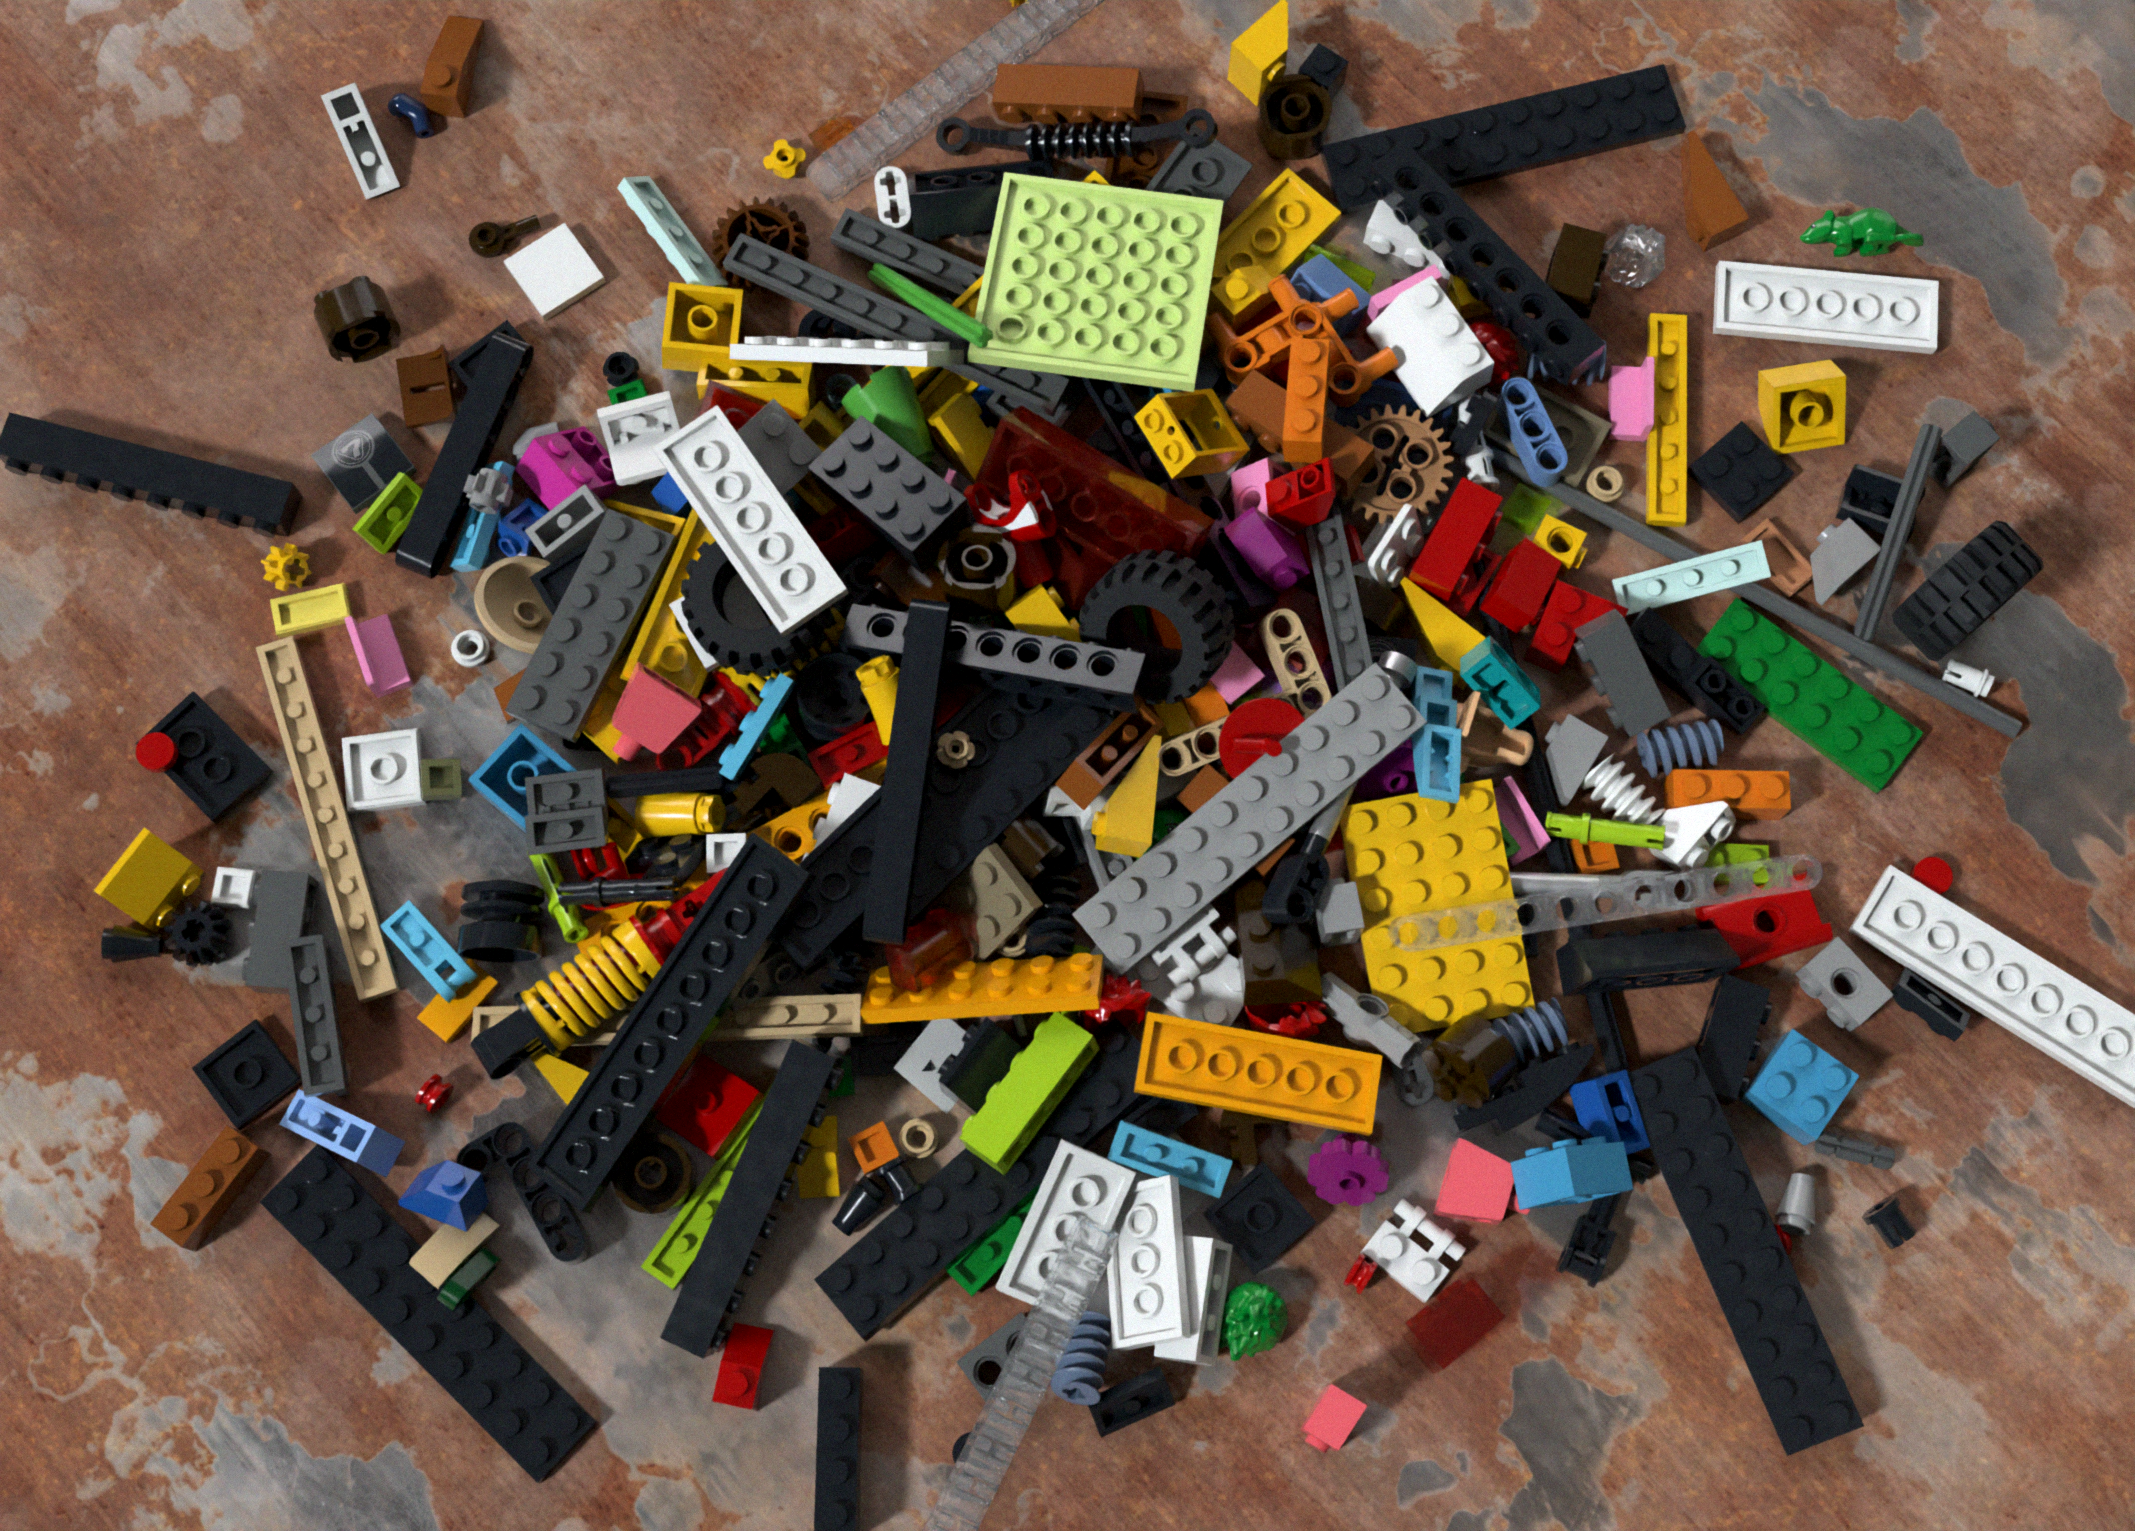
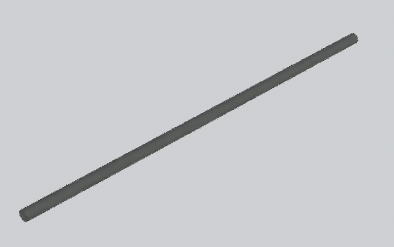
M1449 422L1445 441L1454 445L1449 438L1456 425ZM1485 441L1486 445L1493 451L1492 466L1675 562L1703 556L1699 552L1561 480H1558L1552 486H1538L1530 479L1521 459ZM1756 582L1728 589L2012 739L2016 737L2021 729L2023 722L1884 649L1857 637L1844 628Z

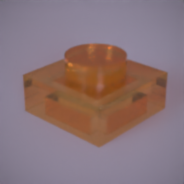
M835 114L808 134V137L814 147L829 153L830 151L834 152L843 148L848 143V138L856 130L849 119Z

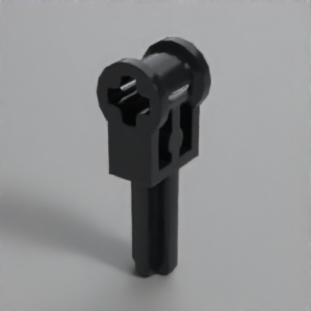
M1622 1193L1593 1200L1586 1219L1579 1216L1574 1221L1555 1271L1561 1274L1567 1271L1586 1280L1588 1286L1592 1288L1596 1286L1617 1234L1608 1228Z

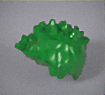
M1250 1281L1239 1284L1228 1292L1224 1304L1219 1348L1222 1349L1228 1346L1231 1361H1239L1245 1353L1250 1357H1254L1256 1353L1265 1350L1269 1351L1282 1338L1284 1330L1288 1325V1311L1285 1300L1281 1297L1279 1291L1275 1290L1274 1287L1266 1285V1283L1261 1284L1257 1281Z

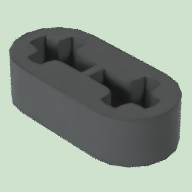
M1423 1046L1418 1055L1411 1061V1066L1403 1069L1386 1058L1397 1095L1401 1102L1410 1107H1420L1426 1104L1434 1092L1433 1079L1421 1056L1424 1051ZM1413 1072L1417 1084L1424 1083L1426 1089L1420 1093L1419 1099H1416L1414 1093L1407 1094L1405 1088L1410 1085L1408 1073Z

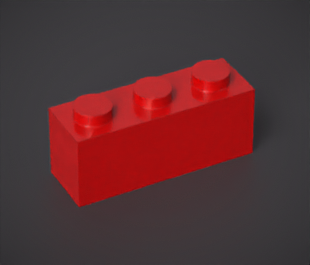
M1462 477L1414 564L1408 579L1430 596L1446 604L1453 593L1460 596L1470 577L1464 571L1470 561L1475 564L1478 563L1487 546L1486 543L1481 541L1487 530L1494 533L1504 514L1498 510L1503 497Z

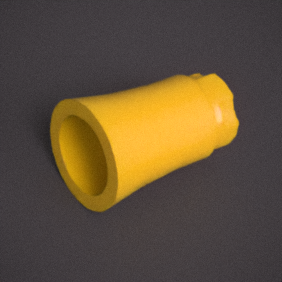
M885 655L873 658L861 665L856 670V675L861 682L860 688L876 721L882 744L889 745L900 670L898 667H895L891 657Z
M705 792L639 796L635 806L636 826L639 834L644 839L681 834L705 835L707 833H718L721 831L722 824L726 818V808L721 800V796L708 795Z

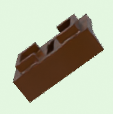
M440 344L437 350L426 354L396 359L407 429L454 421L458 413L451 368L448 364L450 362L449 353L443 344ZM445 384V388L443 389H437L415 394L411 393V390H417Z

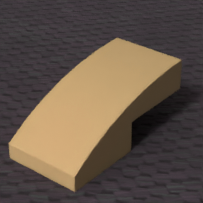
M484 1211L481 1212L467 1232L444 1224L410 1259L409 1264L439 1290L467 1264L471 1255L497 1233L500 1225Z

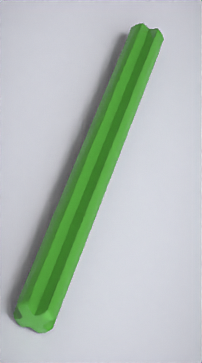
M875 263L872 270L868 271V279L872 280L874 284L979 348L987 347L988 341L993 339V332L986 325L883 264Z

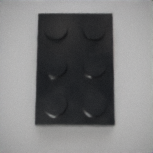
M194 691L145 734L160 732L170 737L176 743L178 748L177 761L164 773L216 825L274 772Z

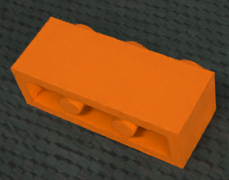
M1291 338L1282 440L1284 462L1314 463L1323 459L1331 363L1330 339Z
M1673 769L1663 781L1664 808L1666 811L1668 809L1724 801L1729 805L1736 819L1780 820L1791 809L1789 771Z

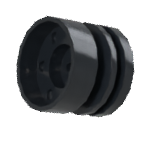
M841 652L822 654L810 660L799 673L795 685L797 724L803 735L816 746L822 747L874 721L870 706L860 688L861 682L856 675V670L864 663L854 656ZM833 704H840L838 712L831 711Z
M512 880L478 881L465 884L462 887L461 897L468 903L460 906V913L462 916L477 920L478 922L464 924L459 927L458 954L471 960L494 963H522L535 961L542 957L543 932L540 928L525 923L537 921L544 917V910L537 906L545 902V891L543 888Z

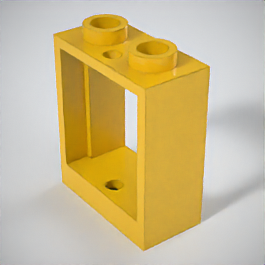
M1212 388L1194 390V392L1180 391L1157 394L1134 416L1172 479L1226 472L1250 450ZM1184 419L1203 451H1196L1178 420ZM1217 421L1220 423L1219 429L1216 428Z

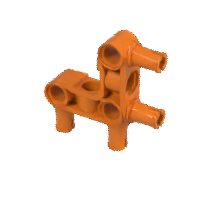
M1281 274L1268 283V289L1281 307L1282 313L1242 336L1236 335L1221 311L1205 319V328L1219 348L1217 352L1218 358L1225 368L1228 379L1236 385H1240L1253 369L1263 376H1267L1271 373V368L1289 359L1291 338L1330 339L1331 363L1328 398L1339 407L1353 406L1359 401L1362 394L1369 391V388L1372 386L1371 382L1399 367L1395 354L1388 346L1361 363L1355 361L1332 327L1333 322L1359 308V302L1349 287L1323 303L1318 301L1310 303L1309 300L1301 299L1286 274ZM1303 321H1310L1315 325L1309 330H1301L1297 327ZM1240 358L1250 361V364L1244 368H1237L1232 365L1233 362ZM1342 380H1348L1354 384L1348 390H1340L1335 385Z

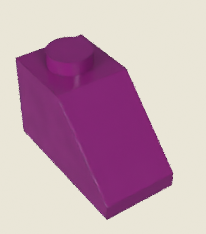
M1254 506L1224 527L1226 535L1256 576L1281 594L1310 573L1299 541Z

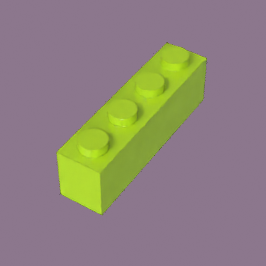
M1054 1012L1049 1019H1044L1036 1028L1034 1040L1027 1049L1021 1050L1013 1058L1010 1071L1002 1082L998 1081L990 1088L986 1096V1103L977 1114H972L965 1121L962 1127V1134L959 1137L965 1147L1005 1176L1100 1048L1094 1036L1059 1012Z

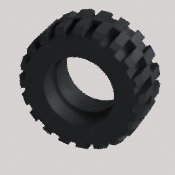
M1996 520L1919 586L1892 613L1893 623L1928 660L1938 662L2030 582L2044 568L2042 558L2006 522Z
M704 541L697 549L701 555L698 561L690 559L685 569L690 577L689 579L682 580L681 593L685 600L681 602V606L693 636L706 653H709L719 665L726 669L733 667L736 673L748 676L751 671H756L759 677H768L772 674L771 669L779 668L782 674L793 670L791 662L799 658L802 663H805L812 657L809 652L812 646L815 645L818 648L822 646L826 640L823 633L824 629H830L833 624L834 616L831 608H834L836 603L785 637H782L774 624L756 630L735 627L725 615L723 596L728 583L738 572L716 541L711 545Z
M1155 549L1143 550L1140 554L1133 552L1125 556L1120 562H1116L1089 591L1079 615L1080 622H1082L1079 627L1081 641L1095 642L1103 647L1120 650L1131 648L1146 654L1151 676L1143 698L1146 699V703L1160 705L1164 700L1166 704L1179 703L1183 698H1191L1197 694L1229 656L1232 649L1231 641L1235 638L1234 623H1229L1234 618L1232 606L1225 604L1224 599L1227 595L1221 585L1216 586L1212 581L1214 576L1206 569L1204 571L1198 569L1195 566L1197 562L1188 557H1185L1183 560L1177 558L1178 553L1164 550L1160 555H1158V551ZM1132 605L1149 606L1164 614L1176 627L1181 638L1182 649L1165 648L1146 637L1135 621ZM1108 672V673H1103V674H1102V675H1100V676H1103V675H1104V676H1106V675H1109V674H1110V672Z

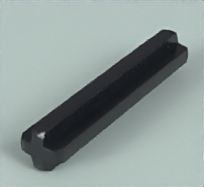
M719 766L612 775L607 777L606 789L608 797L611 799L716 790L722 788L723 776L719 773L721 770Z

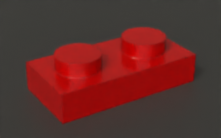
M874 720L806 755L814 773L822 780L820 784L824 791L832 788L834 782L841 784L845 773L856 776L887 760L889 745L882 744L878 727Z

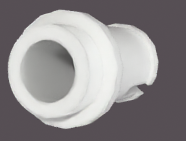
M1951 658L1941 680L1973 692V697L1977 698L1978 695L1986 697L1995 676L1988 674L1989 670L1984 669L1982 672Z

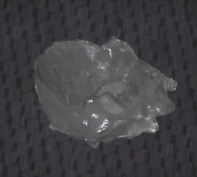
M1634 224L1629 225L1623 231H1618L1606 241L1604 248L1610 249V254L1603 272H1606V275H1610L1614 282H1621L1623 286L1630 284L1632 288L1642 287L1649 281L1656 279L1666 266L1664 254L1665 235H1661L1659 231L1656 232L1652 227L1646 230L1645 225L1635 226Z

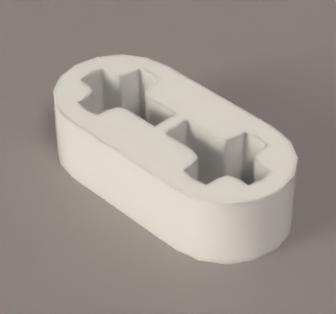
M895 166L884 167L877 172L874 180L879 222L906 233L912 225L907 178L905 173ZM893 179L895 183L896 195L889 196L887 180ZM890 207H898L899 223H892Z

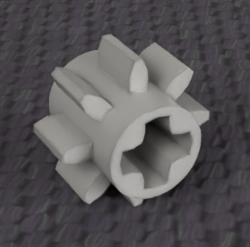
M481 468L476 476L469 474L463 492L467 493L466 497L470 498L469 506L486 514H496L500 506L508 508L514 492L510 490L511 485L506 484L508 477L499 471L489 468Z

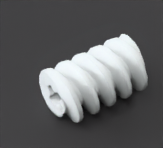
M1614 754L1602 761L1585 776L1580 787L1584 790L1596 787L1590 798L1593 801L1606 799L1600 810L1603 813L1616 810L1611 820L1652 825L1666 812L1665 808L1656 811L1651 810L1656 800L1654 796L1644 800L1640 798L1646 788L1645 785L1642 784L1632 788L1630 785L1636 775L1630 773L1621 776L1620 773L1625 763L1621 761L1612 765L1610 761Z

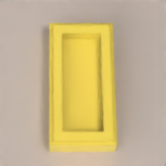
M345 583L270 599L275 631L279 638L345 624L344 618L351 615L353 617L348 587Z

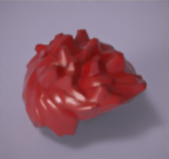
M1476 322L1469 325V328L1494 361L1491 381L1486 385L1494 386L1496 383L1500 384L1502 379H1509L1510 373L1517 371L1519 367L1515 363L1519 361L1518 352L1515 351L1516 340L1509 338V331L1497 328L1491 323Z
M1126 974L1114 980L1113 975L1104 976L1100 1008L1080 1010L1084 1030L1095 1036L1115 1018L1126 1029L1132 1020L1136 1019L1138 1024H1140L1144 1020L1146 1010L1151 1002L1152 993L1142 989L1141 980L1138 978L1129 982L1128 975Z
M1319 1001L1245 1006L1249 1024L1254 1032L1297 1040L1301 1039L1304 1041L1311 1035H1317L1320 1032L1317 1025L1327 1020V1017L1321 1012V1010L1326 1009V1004Z

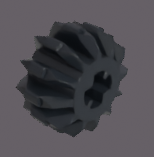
M201 901L197 908L191 902L185 903V914L183 915L177 911L172 912V917L176 920L175 925L169 924L164 926V931L173 936L164 943L168 949L174 950L172 957L178 962L186 960V964L189 967L196 968L200 961L207 967L212 966V955L214 954L221 958L226 957L225 951L221 949L222 944L234 942L231 936L225 934L233 928L231 921L223 919L225 911L219 907L212 909L211 904ZM198 929H204V931L198 932ZM199 936L200 939L198 941L193 939Z

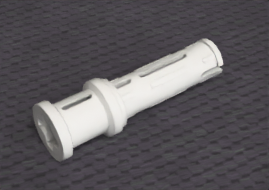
M1474 392L1454 403L1457 422L1461 420L1466 423L1470 413L1465 411V408ZM1481 430L1466 457L1460 456L1461 465L1466 467L1468 480L1494 492L1499 489L1500 483L1493 473L1491 460L1494 458L1493 451L1486 445L1483 430Z

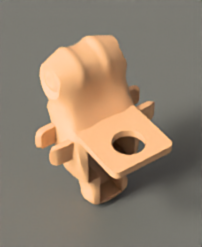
M1474 691L1465 703H1457L1456 728L1462 729L1460 776L1462 772L1466 771L1468 766L1483 768L1495 766L1498 763H1510L1517 766L1526 764L1533 750L1534 740L1532 735L1515 728L1510 730L1491 709L1485 707L1486 703L1480 698V692Z

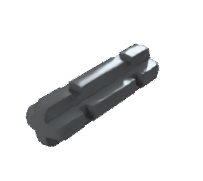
M1822 1131L1817 1140H1815L1814 1149L1817 1153L1829 1156L1834 1153L1837 1158L1864 1165L1872 1163L1873 1167L1883 1170L1892 1168L1894 1163L1895 1150L1882 1145L1874 1147V1143L1843 1135L1837 1138V1134Z

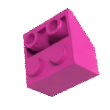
M585 426L534 438L515 468L517 473L549 510H552L584 484L602 501L608 499L623 487L616 483L609 453L597 441L596 436Z

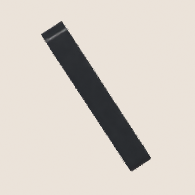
M499 332L494 333L491 337L399 544L395 557L397 566L430 579H434L440 572L469 506L470 498H467V493L463 492L468 475L476 476L480 469L485 468L531 365L534 355L533 345Z

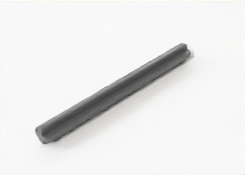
M1923 424L1920 428L1881 545L1882 549L1878 554L1853 630V634L1868 642L1874 640L1943 432L1942 428L1933 424Z

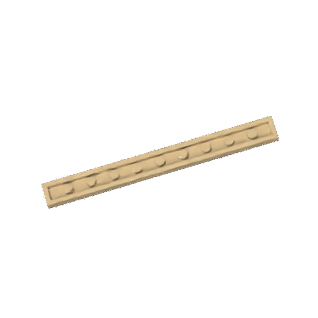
M289 636L256 647L358 999L361 1003H366L398 992L400 988L383 931L379 927L381 924L297 641L293 636Z
M861 994L762 997L735 1013L728 1008L706 1041L863 1036V1024L860 1013L863 996ZM638 1001L627 1002L626 1008L621 1011L614 1008L613 1017L610 1019L601 1017L602 1022L597 1028H592L588 1025V1034L584 1037L576 1035V1040L571 1046L609 1045ZM518 1006L473 1007L471 1042L479 1033L496 1025L518 1010Z

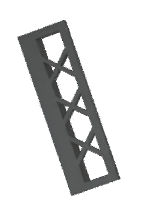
M322 934L282 941L304 1096L309 1098L335 1093L338 1097L350 1095L328 942Z

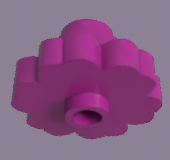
M1408 739L1357 782L1355 790L1360 798L1366 799L1368 802L1418 792L1412 740Z
M1350 1132L1339 1134L1333 1142L1322 1144L1321 1153H1315L1309 1157L1307 1181L1309 1184L1316 1186V1195L1318 1197L1326 1199L1331 1204H1339L1346 1201L1351 1206H1359L1363 1203H1370L1376 1199V1192H1383L1388 1187L1389 1163L1381 1159V1150L1379 1148L1371 1146L1358 1134Z

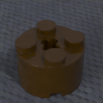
M1301 74L1284 75L1271 83L1270 87L1260 98L1257 118V134L1270 157L1274 159L1300 160L1320 152L1321 146L1325 143L1328 135L1332 113V101L1328 91L1322 85L1319 87L1312 82L1310 77Z
M367 276L355 277L347 284L336 287L333 290H325L318 293L314 298L316 304L314 318L330 355L337 361L343 362L341 357H351L354 363L372 360L386 353L392 347L390 341L395 334L397 338L400 336L401 329L383 288L378 284L372 283Z
M971 526L960 530L959 535L951 542H949L948 538L942 544L938 554L941 588L945 600L952 603V611L970 616L1001 615L1005 613L1018 590L1016 551L1012 543L1004 539L1002 533L994 528Z
M1024 811L1002 831L1003 834L995 842L992 841L991 843L998 844L1028 884H1033L1034 881L1041 878L1047 872L1049 867L1045 864L1046 861L1051 865L1066 850V847L1028 811Z
M1475 1015L1462 1016L1422 1052V1059L1435 1083L1433 1086L1434 1092L1442 1101L1449 1103L1453 1100L1460 1105L1466 1103L1469 1108L1478 1109L1504 1087L1516 1072L1518 1061L1514 1048L1504 1034L1498 1038L1489 1030L1493 1024L1486 1019Z
M649 1133L642 1135L613 1178L612 1183L620 1201L634 1212L649 1218H667L680 1211L695 1192L698 1171L692 1156L678 1141L666 1134ZM650 1169L654 1171L659 1170L662 1178L658 1182H650L651 1179L647 1176V1172Z

